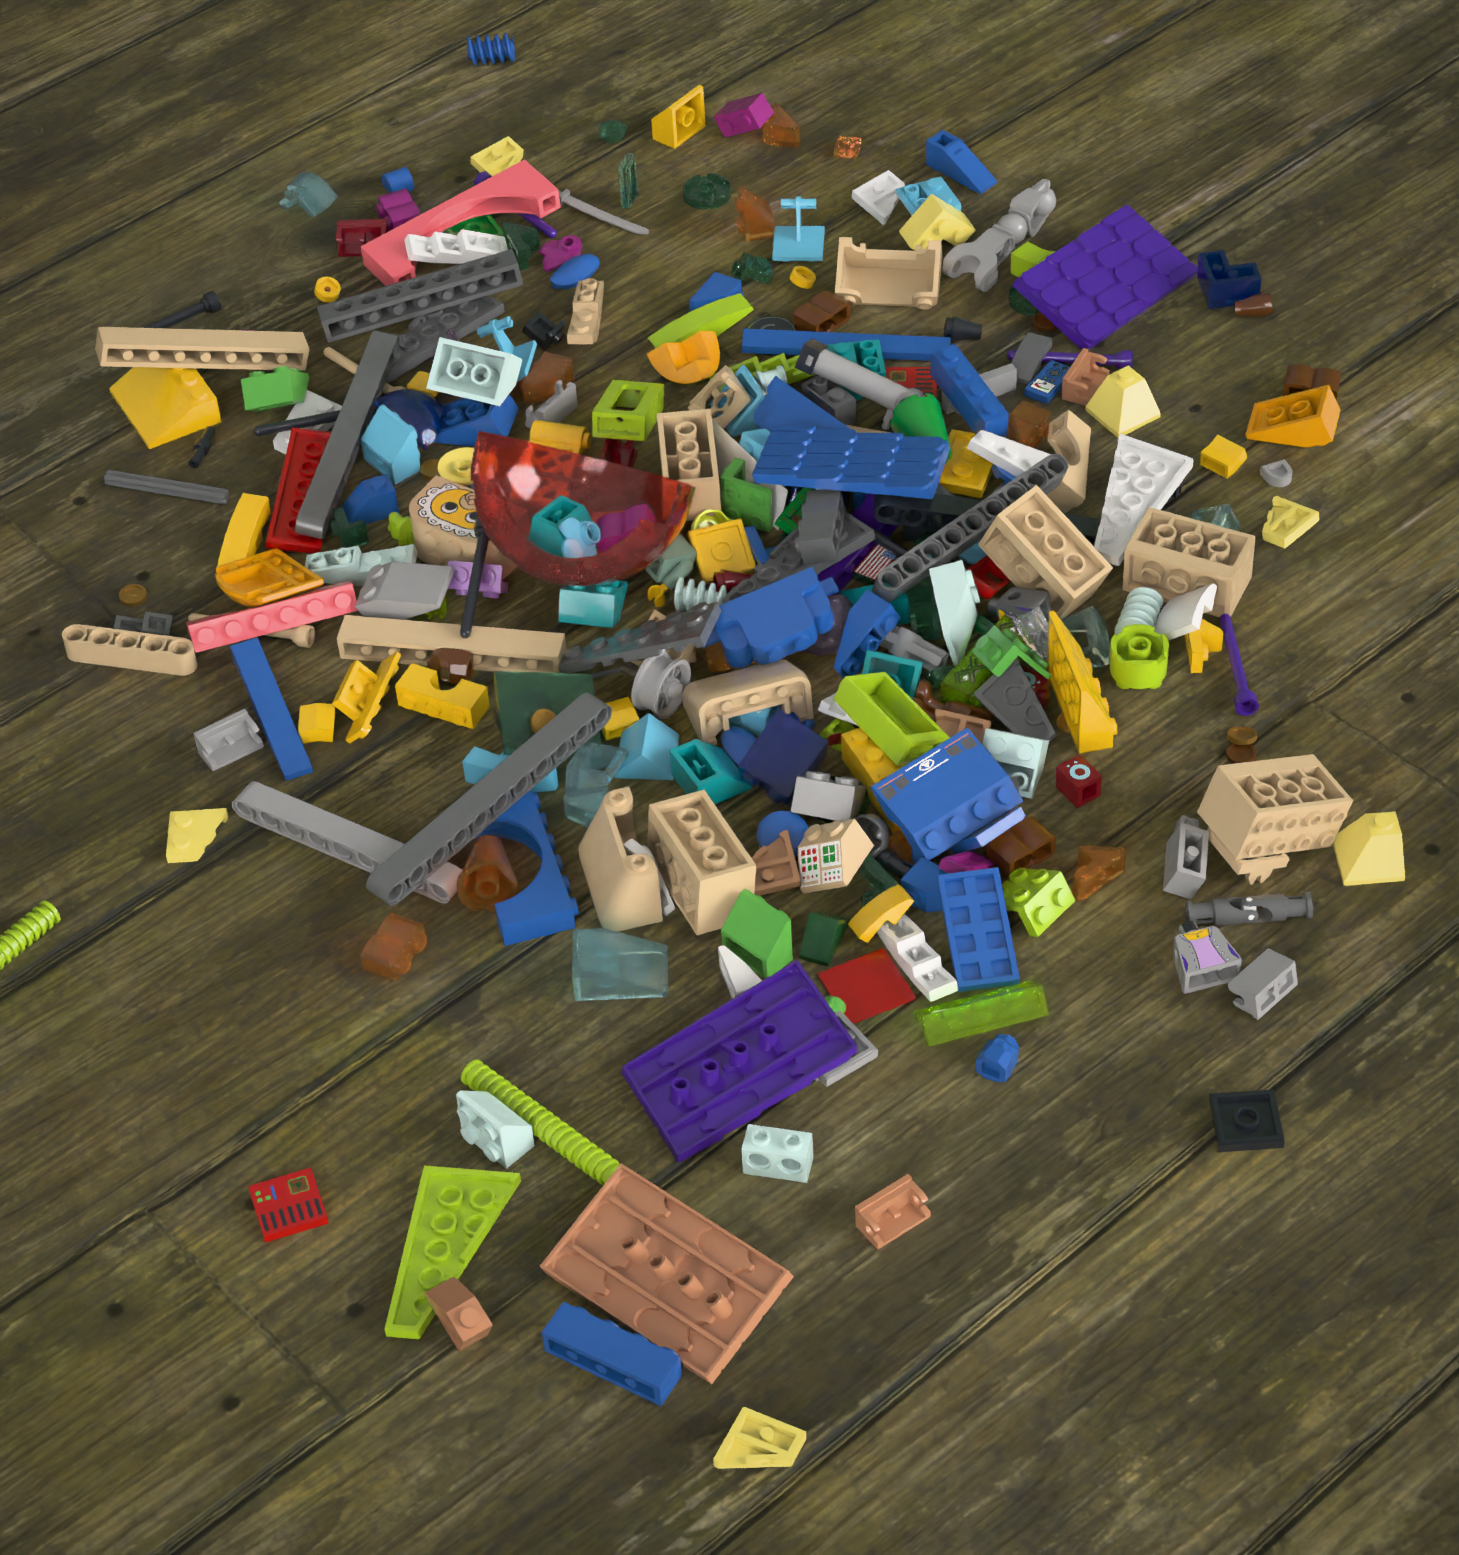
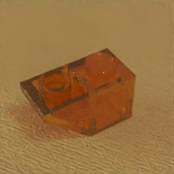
M743 186L738 187L739 197L735 198L736 210L740 213V218H736L738 232L743 233L746 242L774 237V215L769 203Z
M544 352L540 359L534 363L528 376L522 380L521 391L524 394L525 404L530 405L549 399L555 394V383L558 380L562 381V388L565 390L566 385L575 379L573 358Z
M1023 400L1009 414L1010 440L1036 449L1037 445L1044 438L1048 437L1051 411Z

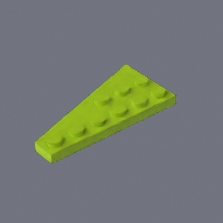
M424 1165L385 1325L386 1337L421 1338L436 1314L424 1295L425 1292L453 1276L457 1280L459 1279L521 1182L520 1173Z

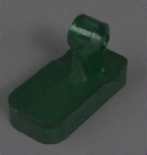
M868 854L858 869L861 876L872 887L871 890L865 891L861 895L863 907L882 892L898 885L887 871Z

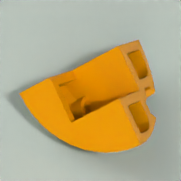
M699 331L682 342L664 343L647 353V356L653 367L666 379L675 383L690 384L705 380L716 372L720 361V349L715 331Z

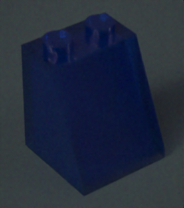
M778 709L738 765L739 773L742 774L740 778L752 787H755L757 784L766 790L765 795L778 804L782 801L788 805L794 796L797 776H806L807 771L813 772L819 767L827 756L828 741L781 709Z

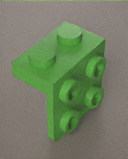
M735 457L730 465L723 469L720 477L722 512L731 520L741 518L743 525L754 526L755 529L770 532L773 528L772 491L769 488L747 482L745 480V460Z
M994 625L986 635H983L977 641L976 647L972 650L981 662L998 677L1005 672L1017 656L1021 657L1046 679L1049 680L1052 676L1046 670L1049 664L1039 657L1027 644L1022 643L1007 628L1002 632Z

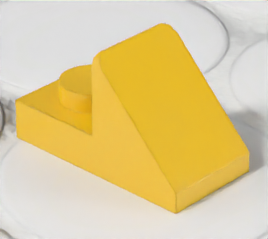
M1204 619L1201 620L1199 630L1184 635L1191 673H1202L1203 661H1208V652H1219L1222 650L1223 631Z

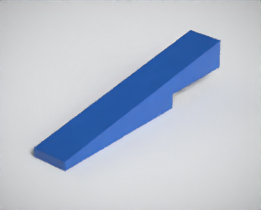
M258 638L231 645L234 664L247 690L252 708L285 781L312 773V765Z

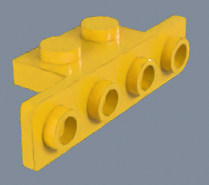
M397 651L380 663L376 674L358 660L350 664L332 702L336 708L354 721L345 739L349 744L358 738L363 739L372 728L370 722L381 708L379 702L389 691L390 685L388 683L399 669L397 663L401 654Z

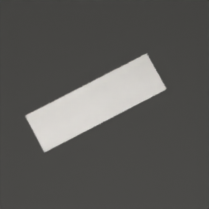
M712 419L718 473L721 475L723 469L726 466L728 467L735 457L745 460V480L769 488L772 491L773 526L779 530V527L774 523L784 510L788 490L782 485L755 483L752 473L757 461Z

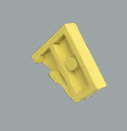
M508 136L471 156V165L480 173L485 171L494 176L519 163L523 158V149Z
M1275 496L1272 500V510H1269L1267 522L1262 530L1263 540L1285 549L1319 521V512Z
M227 808L170 812L166 849L168 863L198 861L205 852V847L216 837L215 830L221 822H227Z
M743 1407L713 1459L714 1467L718 1469L791 1467L806 1441V1431Z

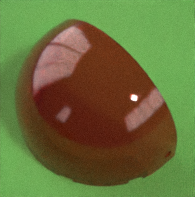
M478 431L471 463V481H473L475 498L473 500L484 531L503 556L509 558L520 570L541 580L561 585L597 586L614 583L629 578L653 564L669 549L681 532L690 512L696 490L694 485L657 474L483 431ZM560 495L584 505L592 521L596 524L599 518L607 514L622 513L629 507L641 504L648 505L656 518V522L641 519L638 523L639 525L628 537H624L605 552L601 553L598 548L596 550L597 554L594 556L580 558L557 556L540 548L528 538L533 516Z

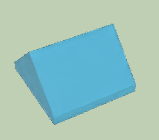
M741 365L736 371L735 376L752 400L725 427L732 436H738L742 432L759 429V426L754 422V413L766 396L744 365ZM726 384L720 392H726L730 387ZM727 396L721 398L718 408H722L726 404ZM718 412V413H717V416L719 417V416H721L723 413H719V412Z
M650 713L646 714L622 732L615 778L673 780L669 750L679 746L680 735Z

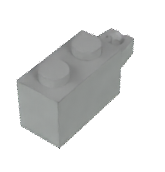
M1181 815L1177 821L1174 833L1166 843L1163 891L1188 899L1193 898L1206 880L1209 831L1200 829L1199 820Z

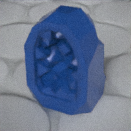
M998 1034L993 1039L988 1040L977 1056L976 1072L983 1078L995 1082H1006L1018 1062L1019 1045L1016 1040L1008 1034Z

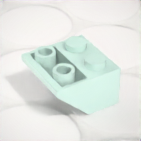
M986 728L982 745L1009 777L1015 776L1018 779L1020 796L1032 799L1044 768L1049 740Z
M459 1091L456 1094L457 1113L460 1117L462 1128L460 1132L463 1138L469 1144H476L481 1148L490 1161H497L507 1169L535 1146L532 1126L489 1092Z

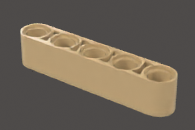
M80 624L70 625L62 631L67 656L74 662L180 676L195 672L198 666L193 643L187 638Z

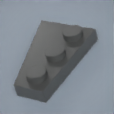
M1017 658L1000 677L993 674L973 694L1011 733L1049 740V742L1056 737V733Z

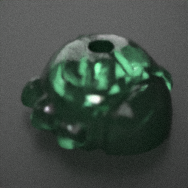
M619 120L605 121L599 126V137L609 143H617L624 137L628 127Z
M946 665L930 670L924 675L925 680L931 684L932 688L943 689L951 684V680H954L956 667L955 665Z

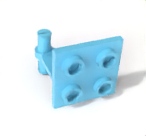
M796 196V199L781 198V209H796L797 226H775L772 261H823L825 226H802L801 209H816V198L801 199V196Z
M510 316L501 320H490L489 324L478 327L477 334L480 335V338L493 334L501 352L510 353L522 359L517 381L524 379L528 375L535 353L536 341L533 340L514 347L503 331L506 328L513 327V321L510 319Z

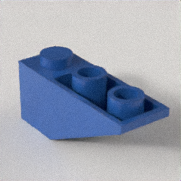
M941 130L926 140V165L978 194L983 193L997 183L993 175L961 139Z
M869 590L863 593L848 613L834 664V669L842 679L845 676H853L859 672L864 664L867 650L876 651L882 640L895 628L897 622L901 619L890 603Z

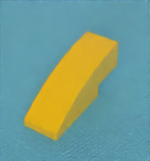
M242 494L225 534L217 566L255 555L263 540L262 529L271 515L268 497Z

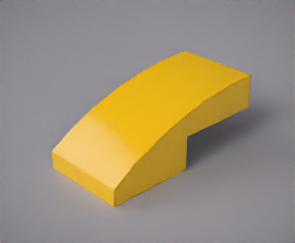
M898 884L882 892L867 903L850 920L848 925L859 939L868 943L886 920L896 925L914 900Z

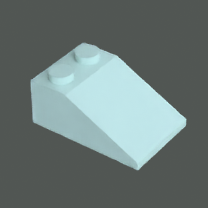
M962 560L929 569L943 636L954 668L961 666L978 616L976 603H980L971 570H965Z

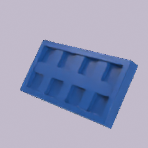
M999 868L937 875L954 977L958 986L957 992L1018 985L1020 977Z

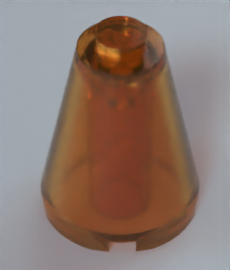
M483 835L475 840L459 874L457 892L461 902L469 909L479 912V909L489 910V913H495L494 904L516 896L518 882L502 841L494 835Z

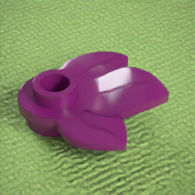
M568 235L561 240H552L545 243L539 250V253L544 256V271L548 272L558 268L570 258L580 255L583 246L581 239L575 235Z

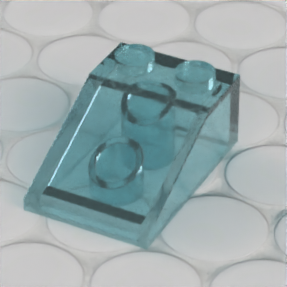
M605 928L573 929L572 980L575 1001L668 997V946Z

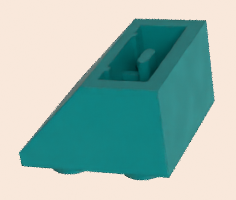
M879 339L827 345L829 346V351L886 377ZM840 386L855 397L856 400L863 398V396Z
M560 495L533 516L527 545L536 548L541 553L561 560L566 565L576 567L582 562L581 559L576 562H568L563 557L561 547L562 542L566 538L560 531L559 525L563 520L572 517L579 522L593 521L584 505Z
M577 573L560 589L558 622L613 628L620 621L628 581H620V578L616 576H604L602 579L593 578V575L590 573Z
M694 739L669 750L671 774L686 794L705 790L712 802L717 804L751 789V784L723 748Z

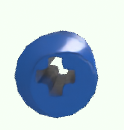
M504 33L503 39L500 40L498 34H495L493 41H491L489 35L486 34L483 42L479 35H476L475 42H472L470 36H467L468 59L472 60L474 66H477L479 59H481L483 65H486L488 58H490L492 64H496L497 57L500 58L502 63H505L507 56L511 63H514V36H512V39H509L507 33Z

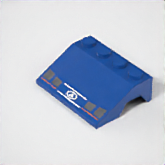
M968 728L953 735L870 787L887 818L901 828L912 847V860L914 864L921 857L931 860L1023 802L1009 775Z

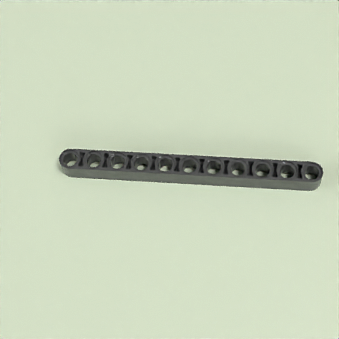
M376 330L372 331L299 511L295 527L296 534L324 539L361 447V438L370 424L397 356L400 343L399 335Z
M588 692L580 695L376 868L367 880V890L388 905L394 906L401 902L601 730L611 718V706Z

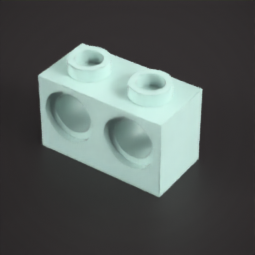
M748 1124L741 1149L743 1174L807 1183L813 1161L812 1133Z

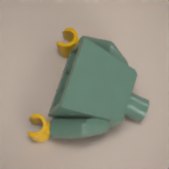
M655 530V541L651 545L641 549H629L624 554L616 556V560L621 568H626L632 564L631 555H633L656 583L662 582L661 585H653L648 589L649 601L655 597V606L661 607L666 601L664 593L668 589L671 591L676 586L679 577L685 578L693 570L696 551L680 532Z

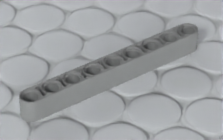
M255 781L250 782L232 802L233 810L241 818L370 873L405 845L402 842ZM446 862L413 891L440 903H448L466 882V876L459 867Z

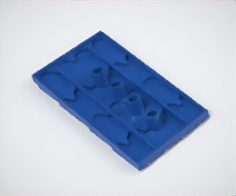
M773 425L752 476L755 483L933 499L950 447L947 440H943L941 437L903 436L902 433H857L853 429H817L815 425Z

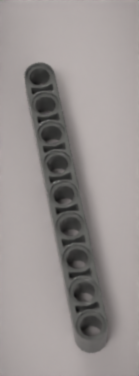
M1059 454L1048 455L890 563L879 572L873 585L872 593L889 603L930 576V568L945 565L983 538L996 516L1015 502L1008 497L1015 500L1019 499L1033 488L1029 483L1037 485L1046 495L1056 489L1061 484L1069 467L1066 458ZM967 525L974 527L976 530L970 529ZM946 540H951V541H953L955 544H951V543L947 542ZM925 554L932 555L934 558H929ZM904 568L910 569L913 573L905 571ZM883 583L890 584L892 588L886 587Z

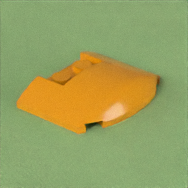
M277 548L217 566V574H215L217 584L222 591L233 601L247 607L261 606L318 588L324 584L323 578Z

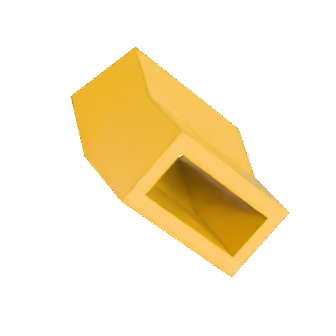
M1217 435L1201 451L1200 465L1228 479L1247 459L1246 450Z
M629 697L606 703L612 708L610 720L601 729L606 741L620 737L625 729L639 720Z
M314 703L300 706L298 733L303 744L317 741L333 742L335 706L333 704Z

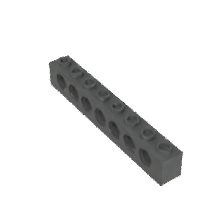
M512 249L324 304L318 306L317 309L327 341L330 343L524 284Z

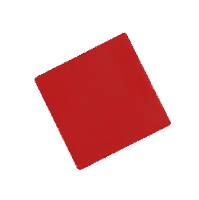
M883 948L818 973L819 978L830 995L844 1001L846 1004L844 1015L853 1024L917 998Z

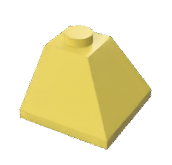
M1126 366L1108 375L1085 407V411L1117 438H1119V433L1126 435L1160 418L1161 414L1146 380L1130 366Z
M1395 811L1364 814L1337 834L1333 847L1344 886L1405 881L1402 833Z

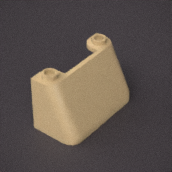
M839 237L835 294L850 302L851 307L856 304L918 307L923 310L931 309L938 302L943 259L942 243L939 240H928V247L922 249L921 245H916V251L866 249L865 243H860V247L853 245L852 237Z
M783 659L765 665L758 664L689 683L682 692L683 707L699 740L711 745H717L716 735L721 729L724 731L730 730L728 718L780 704L785 715L794 712L800 722L806 719H814L811 684L806 674Z
M629 787L612 790L604 796L578 846L579 859L600 925L610 932H619L663 921L659 875L655 861L649 855L642 853L627 856L623 846L631 838L637 842L632 810L633 796Z

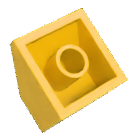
M699 84L651 119L654 140L676 149L706 126L702 85Z

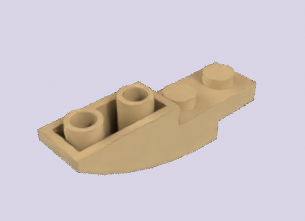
M592 278L578 281L573 299V314L567 333L568 344H593L597 342L602 313L604 281H597Z

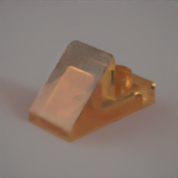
M777 103L771 104L770 106L774 113L763 124V142L767 145L790 148L800 147V127Z
M1078 847L1079 869L1073 874V896L1079 901H1083L1125 871L1126 850L1122 847Z

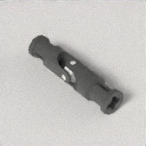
M1310 892L1294 896H1285L1283 893L1214 898L1211 902L1192 903L1190 900L1185 902L1186 921H1194L1196 924L1213 923L1214 926L1286 921L1289 917L1305 916L1306 919H1311L1313 917V904ZM1256 906L1264 907L1261 910L1256 911Z

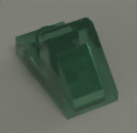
M503 222V237H505L508 250H513L520 271L529 269L528 258L531 257V251L540 248L538 230L519 224Z

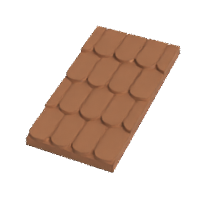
M622 1163L539 1266L555 1281L576 1293L589 1304L631 1331L644 1336L649 1342L659 1347H668L674 1350L680 1356L682 1366L710 1384L714 1383L721 1370L726 1367L742 1346V1342H745L761 1321L762 1316L767 1313L783 1292V1288L785 1289L794 1277L783 1266Z

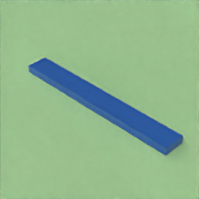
M743 329L742 353L800 355L803 345L811 339L825 345L879 339L883 359L931 361L932 352L950 346L951 337Z

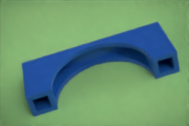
M531 790L475 837H501L517 841L531 849L542 862L537 876L527 888L508 900L494 904L497 925L505 946L576 928L574 916L579 914L575 897L569 898L568 893H571L567 875L562 876L560 873L563 872L560 855H554L553 853L556 850L552 833L546 834L545 830H548L545 813H539L538 811L541 809L537 792L532 793Z

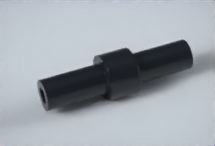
M207 426L202 436L196 440L193 446L194 452L188 462L192 468H197L203 456L208 454L211 448V440L216 432L214 427Z

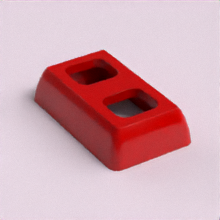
M988 555L967 569L972 572L978 594L986 600L992 598L1012 583ZM990 573L1002 582L996 583L985 574Z

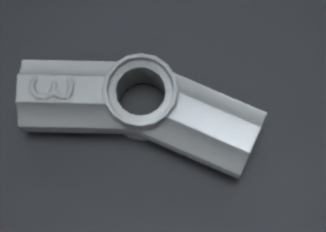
M895 626L879 644L881 647L889 649L888 652L896 656L923 662L922 667L937 675L944 669L950 654L938 646L924 641L923 637L902 626L901 628Z

